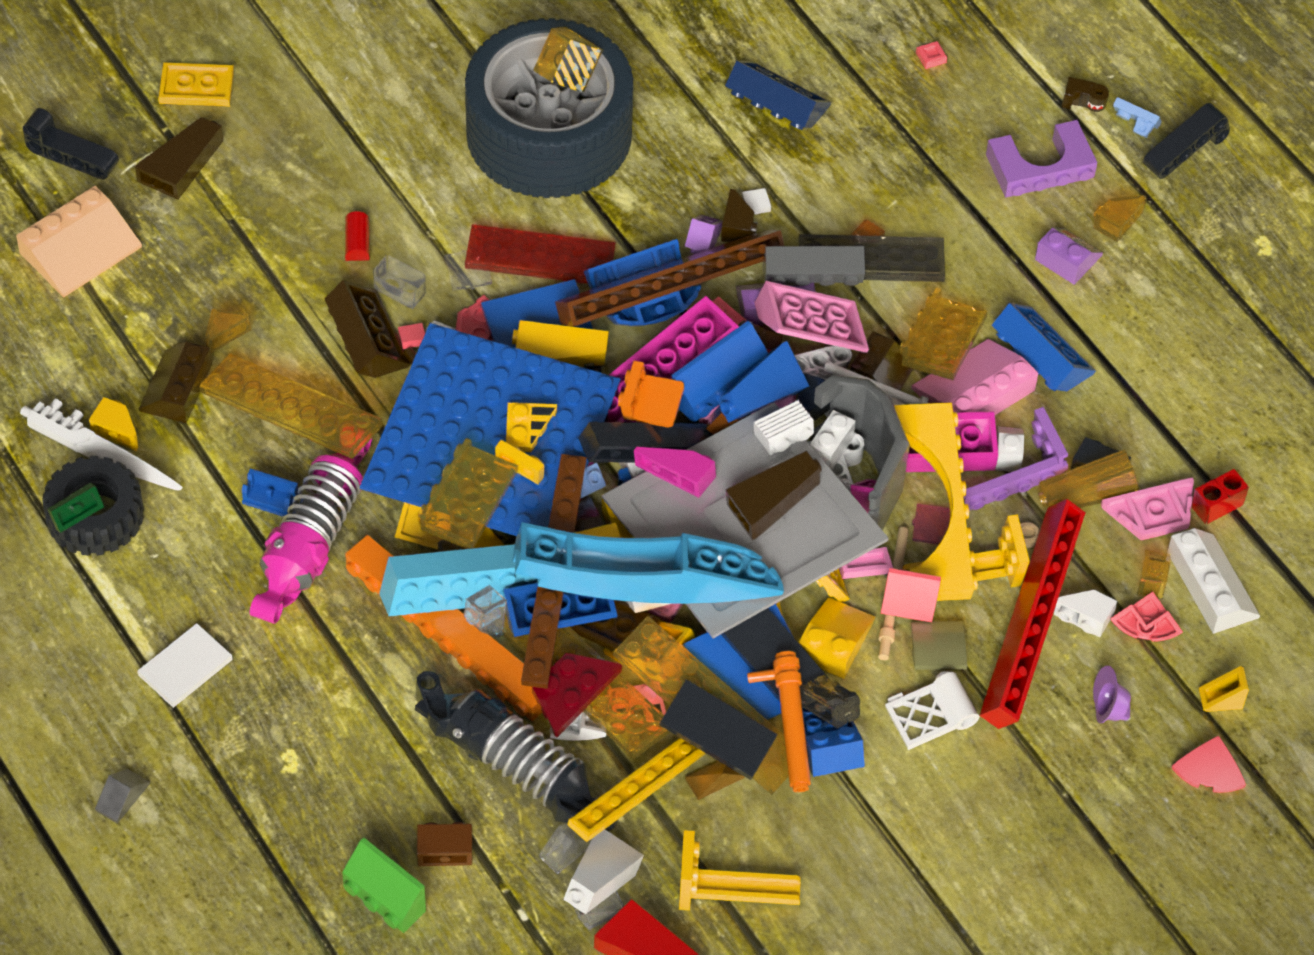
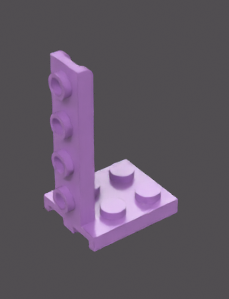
M1044 407L1034 410V421H1032L1034 430L1032 441L1036 449H1041L1043 461L966 489V496H963L964 504H968L969 511L972 509L978 510L994 501H1002L1015 493L1026 492L1039 484L1050 483L1054 479L1057 480L1058 484L1068 481L1065 473L1068 470V464L1064 459L1068 457V453Z

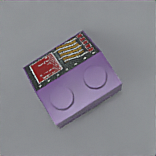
M1052 228L1038 242L1035 260L1075 285L1100 259L1103 252L1065 228Z

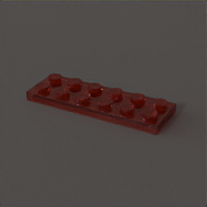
M472 224L465 268L562 281L575 279L578 283L588 284L584 271L614 261L616 242Z

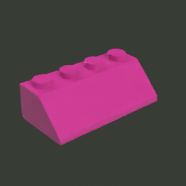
M994 412L957 413L958 426L955 427V433L960 435L961 448L958 450V458L963 459V471H995L999 456ZM909 446L906 472H936L921 454Z

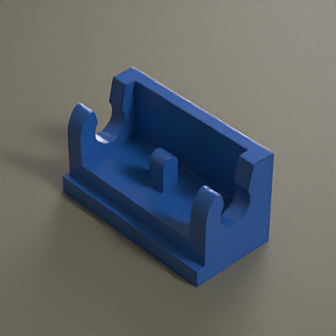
M251 468L247 474L248 483L242 486V504L282 517L288 514V507L293 505V497L299 495L298 483Z

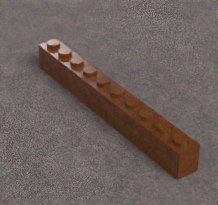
M767 229L555 301L560 323L564 326L574 327L763 262L765 247L785 246L781 230Z

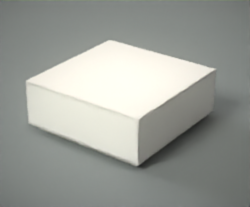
M765 188L742 192V198L755 212L754 214L771 212V204Z

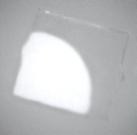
M483 248L470 251L462 250L459 253L444 255L453 291L468 288L473 290L475 287L492 284Z

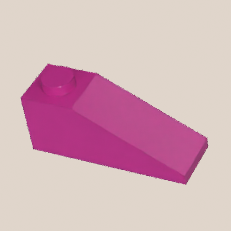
M636 447L634 449L635 466L698 498L716 478L715 461L707 455H701L691 450Z

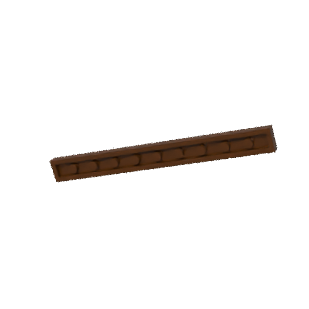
M561 454L548 528L575 533L587 457ZM543 587L537 588L521 685L548 689L564 596L562 591Z

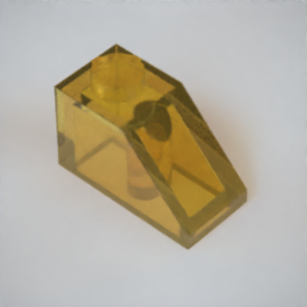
M1143 195L1110 198L1103 206L1099 205L1093 215L1095 218L1093 228L1118 242L1143 214L1147 198Z
M1145 550L1137 591L1138 595L1147 596L1153 592L1158 599H1163L1170 567V554Z

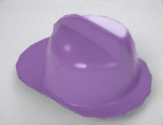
M1104 666L1098 672L1093 687L1096 720L1098 723H1104L1107 720H1128L1130 718L1131 694L1117 682L1114 669L1111 666Z

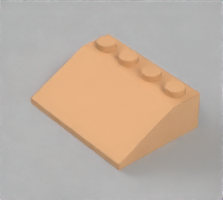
M93 186L16 235L20 254L63 298L142 247L141 242L112 202L96 186Z

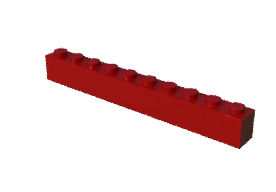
M1068 499L1047 508L979 716L997 729L1016 723L1020 719L1086 512Z

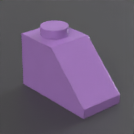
M705 215L692 218L685 247L691 248L690 252L694 254L714 248L721 233L723 221Z

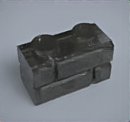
M822 675L814 679L813 682L810 681L802 685L800 689L802 707L837 729L846 725L847 721L851 722L859 718V696L854 691H849L842 687L837 681H832Z

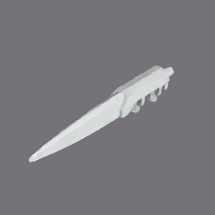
M54 399L46 407L43 403L39 402L34 409L27 406L21 409L20 414L27 417V426L75 452H79L89 458L90 456H98V459H104V457L112 458L113 463L117 461L126 465V469H130L137 478L174 490H181L183 488L145 461L96 435L93 431L84 428L83 423L79 422L83 417L82 412L75 409L70 417H63V414L58 411L63 404L58 399Z

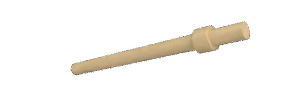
M901 527L898 530L893 569L902 570L909 532L905 527ZM885 614L884 625L879 633L881 644L878 657L881 660L889 659L890 647L894 643L895 630L893 628L895 616Z

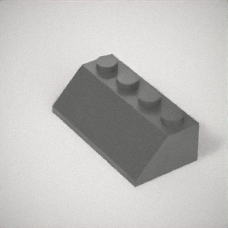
M864 246L765 247L763 259L764 281L782 285L785 283H795L799 286L809 285L810 283H820L824 286H830L834 283H845V285L853 286L863 283L865 276Z

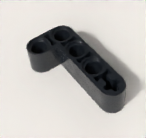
M1206 103L1150 150L1144 157L1143 164L1159 179L1167 177L1209 140L1215 145L1223 142L1230 133L1228 118L1212 103Z
M36 108L23 125L25 144L32 153L98 179H106L119 161L118 155L113 150L55 128L52 115L45 109Z

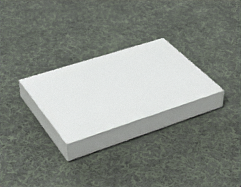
M196 623L138 670V676L174 708L233 659L232 655Z

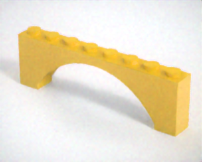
M952 403L894 405L910 447L921 454L937 472L945 487L950 506L949 528L942 542L918 567L909 568V572L941 577L937 601L971 599L973 591L977 590V575L972 574L971 567L975 564L974 551L969 550L972 532L971 527L966 525V519H969L968 504H964L963 496H966V482L961 481L960 473H963V459L958 458L961 440L960 435L955 433V427L958 426L957 412H953Z

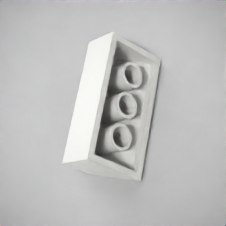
M1194 528L1171 536L1167 553L1213 634L1260 617L1213 534Z

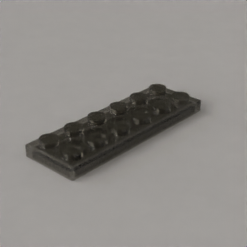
M799 234L798 246H864V280L945 282L944 238L817 234Z

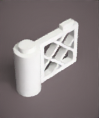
M949 671L939 673L932 684L904 696L901 692L888 698L889 703L885 704V708L908 750L955 729H967L973 726L980 717L956 673ZM931 693L934 699L931 708L918 704L921 697ZM906 706L911 708L908 718L897 716L894 709ZM915 710L929 713L925 724L912 720ZM933 715L944 718L947 724L937 728L931 726L930 722ZM909 725L923 729L921 736L910 740L907 735Z

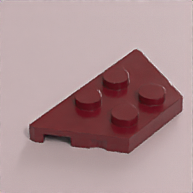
M565 653L551 667L548 689L532 687V694L537 703L541 705V711L545 719H548L555 737L558 738L622 672V665L620 663Z

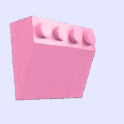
M765 282L755 301L758 319L775 332L868 352L869 347L855 301L774 282Z
M987 339L916 382L911 388L920 398L921 396L927 397L928 404L952 403L953 412H994L996 415L1035 391L1038 372L1022 356Z

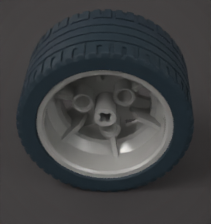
M555 18L522 21L517 23V25L508 26L507 29L503 28L497 34L495 33L490 36V39L484 41L483 45L473 54L465 77L466 138L470 154L481 171L486 173V176L493 179L495 183L501 184L506 189L510 188L513 192H520L522 195H532V197L537 198L539 196L543 198H561V196L568 197L571 194L577 195L582 193V191L591 190L592 187L595 188L601 182L608 180L609 176L611 177L625 161L632 138L633 74L625 54L621 49L619 50L616 43H612L613 41L609 37H605L600 31L597 32L596 29L587 27L585 24H577V22L571 20L569 22L566 19L555 20ZM570 40L601 50L582 92L552 82ZM581 95L586 99L579 100V97Z

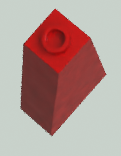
M632 899L594 935V948L606 955H699Z

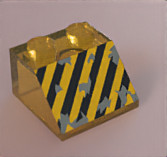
M567 27L552 28L533 71L550 82L584 92L603 49Z

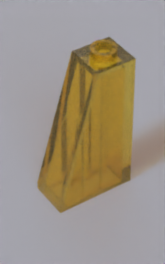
M1124 449L1039 482L1042 492H1039L1038 496L1043 507H1050L1068 499L1079 508L1100 504L1103 499L1139 491L1134 469Z

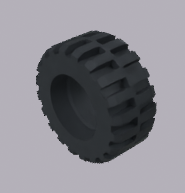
M90 456V459L84 460L81 457L75 459L76 462L72 464L70 462L64 464L62 470H56L51 475L52 480L47 481L42 498L45 519L51 536L56 539V542L61 547L67 546L68 551L73 553L80 551L81 555L90 556V553H96V556L104 555V552L109 550L112 553L119 550L118 546L121 544L123 546L131 541L130 536L134 537L138 533L139 526L143 523L144 518L139 481L135 478V474L130 469H126V465L119 461L113 463V459L108 457L98 459V456ZM89 483L95 485L99 496L109 497L116 502L105 513L88 516L61 533L56 530L47 510Z

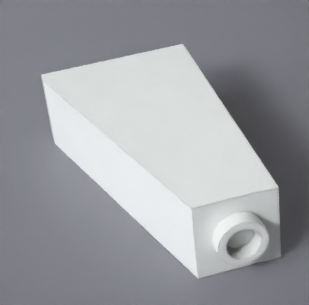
M604 829L592 838L571 879L563 900L584 914H587L636 876L644 855Z

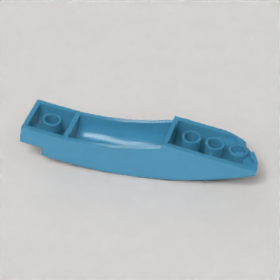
M521 522L513 552L515 574L537 578L538 587L596 598L644 603L690 604L742 601L779 596L784 593V587L777 571L773 567L769 569L761 561L762 557L757 553L740 545L682 533L679 537L613 538L570 533Z

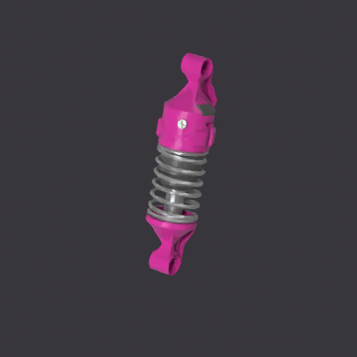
M348 424L344 428L340 440L343 451L332 455H321L313 460L308 470L309 476L303 479V486L298 488L299 495L293 497V505L288 507V514L283 516V520L278 527L271 530L265 541L266 550L259 564L269 581V590L254 597L250 607V616L276 624L280 619L283 608L295 602L301 591L310 588L315 577L322 574L329 560L327 554L331 548V543L335 541L336 533L341 529V523L346 520L347 513L350 512L352 504L356 501L357 495L362 490L360 485L363 477L357 467L369 451L373 438L372 432ZM311 480L315 485H307V484H308V481ZM306 489V491L309 493V495H308V494H302V493H303V490ZM337 497L346 498L347 502L341 503ZM336 507H340L342 512H338Z

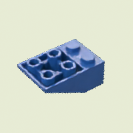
M842 699L828 700L814 705H802L809 769L813 777L865 767L863 739Z

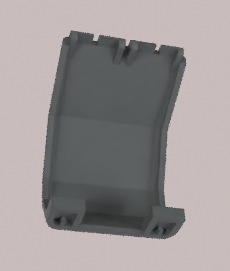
M833 375L816 387L814 403L822 409L830 402L829 416L835 410L856 421L854 433L859 434L864 439V450L872 456L879 474L874 490L869 493V509L871 510L868 511V514L883 531L903 492L910 444L893 402L886 393L869 379ZM825 421L814 429L813 435L810 436V441L814 439Z

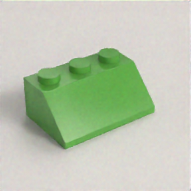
M363 837L342 872L343 887L350 895H357L362 899L364 905L371 912L375 913L377 911L383 916L388 926L393 929L398 928L402 933H405L426 912L425 886Z

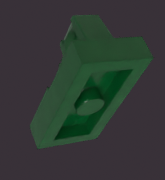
M89 483L47 510L56 530L61 533L102 509L104 505L95 485Z

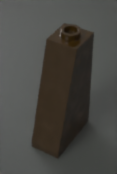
M200 117L135 166L137 182L179 200L222 144V126L215 121Z
M806 450L726 489L727 506L752 541L763 534L820 484L821 465Z

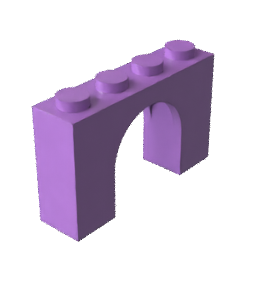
M1077 120L1055 125L1052 141L1061 159L1049 166H1037L1025 161L1020 156L1011 135L988 140L986 156L1005 198L1020 196L1033 191H1042L1050 187L1064 186L1072 182L1086 181L1095 177L1097 161Z

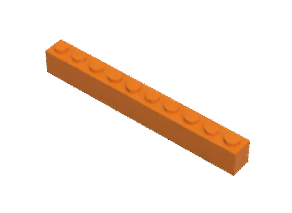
M367 535L345 553L346 569L353 577H359L371 592L379 594L388 557L394 556ZM460 610L402 615L407 622H413L418 626L425 637L436 641L443 652L454 656L462 668L471 670L479 682L483 685H489L501 700H507L513 705L515 711L520 716H526L529 720L533 721L542 713L541 705L537 703L532 694V686L521 685L524 663Z

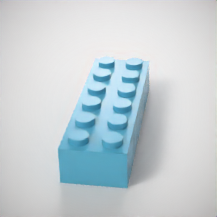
M514 544L388 557L379 594L388 616L503 605V589L538 583V579L515 574V563H513Z

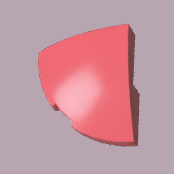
M1153 592L1110 618L1119 630L1135 639L1142 638L1158 642L1172 639L1183 633L1169 611H1166Z
M1219 736L1197 747L1172 765V770L1181 779L1196 788L1202 784L1206 787H1213V792L1222 793L1236 791L1246 786L1237 764Z

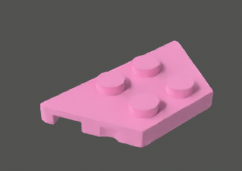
M1192 477L1103 499L1101 507L1141 541L1186 530L1190 524L1194 479Z

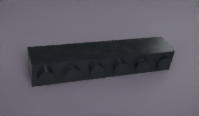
M595 421L588 423L578 439L588 462L635 463L634 449L636 447L687 450L713 436V434L706 429L707 424L674 423L672 427L668 428L641 422Z

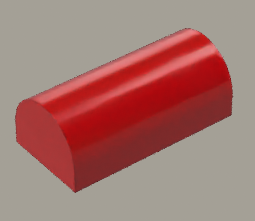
M350 212L345 217V261H370L369 216L364 212Z

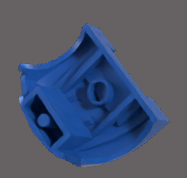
M675 239L585 270L584 274L589 288L593 289L681 259L679 242ZM696 284L606 315V317L615 325L641 327L666 321L689 307L698 297L701 285Z

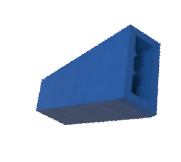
M786 341L771 350L717 401L722 413L725 415L728 423L763 409L772 403H777L796 395L809 387V384Z

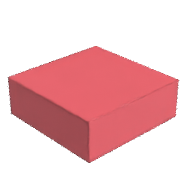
M938 41L916 47V54L925 69L947 63V56Z
M422 323L398 327L403 349L419 347L425 335Z

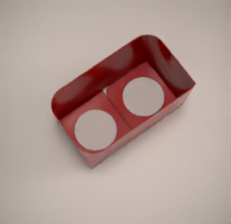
M1232 469L1195 488L1191 507L1205 525L1208 517L1207 524L1243 506L1249 486L1238 472ZM1225 485H1232L1236 490L1228 489ZM1216 489H1219L1221 492V496L1217 500H1209L1204 496Z

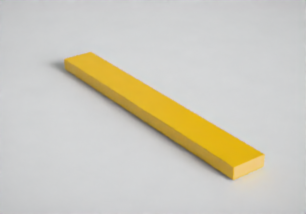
M679 738L570 818L567 825L588 842L706 753Z

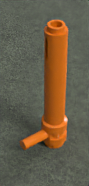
M784 651L775 655V660L773 661L774 669L747 673L749 683L775 680L776 687L779 688L789 784L794 792H805L809 790L811 779L800 693L802 679L801 674L798 672L800 662L795 652Z

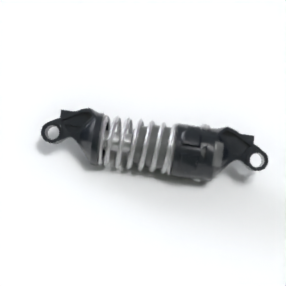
M424 671L418 675L415 692L418 703L415 705V711L427 718L429 727L435 736L450 739L464 749L467 756L472 759L479 760L485 764L492 763V770L501 769L502 777H509L513 774L512 784H519L523 781L522 790L524 792L534 788L532 793L533 799L543 796V806L552 812L555 821L568 823L570 818L597 799L592 798L590 795L587 764L579 760V758H574V755L571 753L564 754L563 747H554L553 740H544L543 733H534L533 726H524L523 719L507 709L502 700L492 698L479 689L467 693L444 694L440 678L436 673ZM545 744L550 745V749L547 752L545 749ZM559 751L560 757L551 762L554 752ZM569 758L570 760L563 765L564 759ZM532 775L535 776L536 778L528 785V782ZM542 783L546 784V785L542 788V790H541L539 793H537L538 790H539V788H540V786H541V784H542ZM617 820L605 830L610 831L614 829L617 825Z

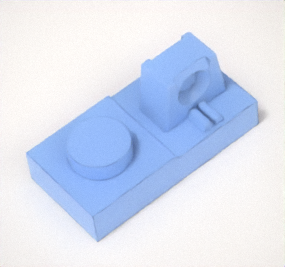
M1117 97L1113 104L1117 116L1127 121L1130 118L1136 120L1133 131L1142 137L1147 138L1153 128L1158 129L1161 124L1160 116Z

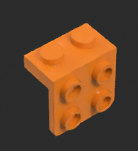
M633 361L631 370L628 369L625 375V391H621L618 398V406L621 407L623 419L668 428L672 427L684 392V383L646 375L644 363Z

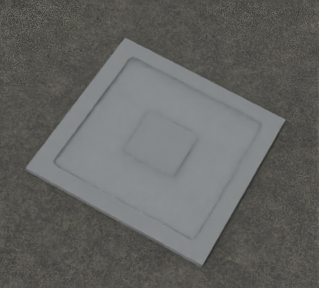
M775 403L764 407L687 449L701 455H707L715 461L716 478L699 498L647 471L602 495V499L633 538L679 537L682 533L728 542L752 550L762 557L761 561L769 569L773 567L777 571L784 587L783 595L742 601L686 604L712 638L719 636L888 541L887 535L806 440L791 444L783 452L773 453V455L767 452L754 434L753 422L778 410L779 407ZM807 450L810 456L816 458L821 465L820 484L763 534L752 541L727 506L726 489Z

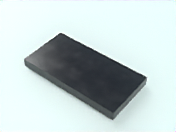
M768 608L721 634L753 672L774 669L773 661L777 653L784 651L795 652L800 662L798 672L801 674L802 679L800 686L802 703L830 680ZM775 680L762 681L780 702L779 688L776 687Z
M687 679L659 723L666 730L749 780L753 778L778 735Z

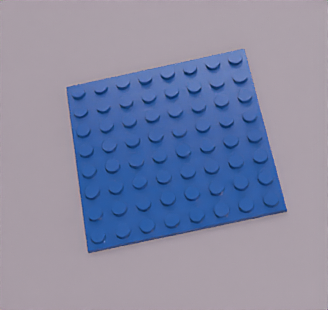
M430 323L361 482L360 489L515 536L518 534L521 522L548 528L561 454L586 457L578 438L589 422H605L621 379ZM508 403L557 404L556 415L550 419L547 429L538 438L537 445L533 451L524 452L529 456L537 457L544 464V478L539 485L495 460L496 445L500 440L506 442Z

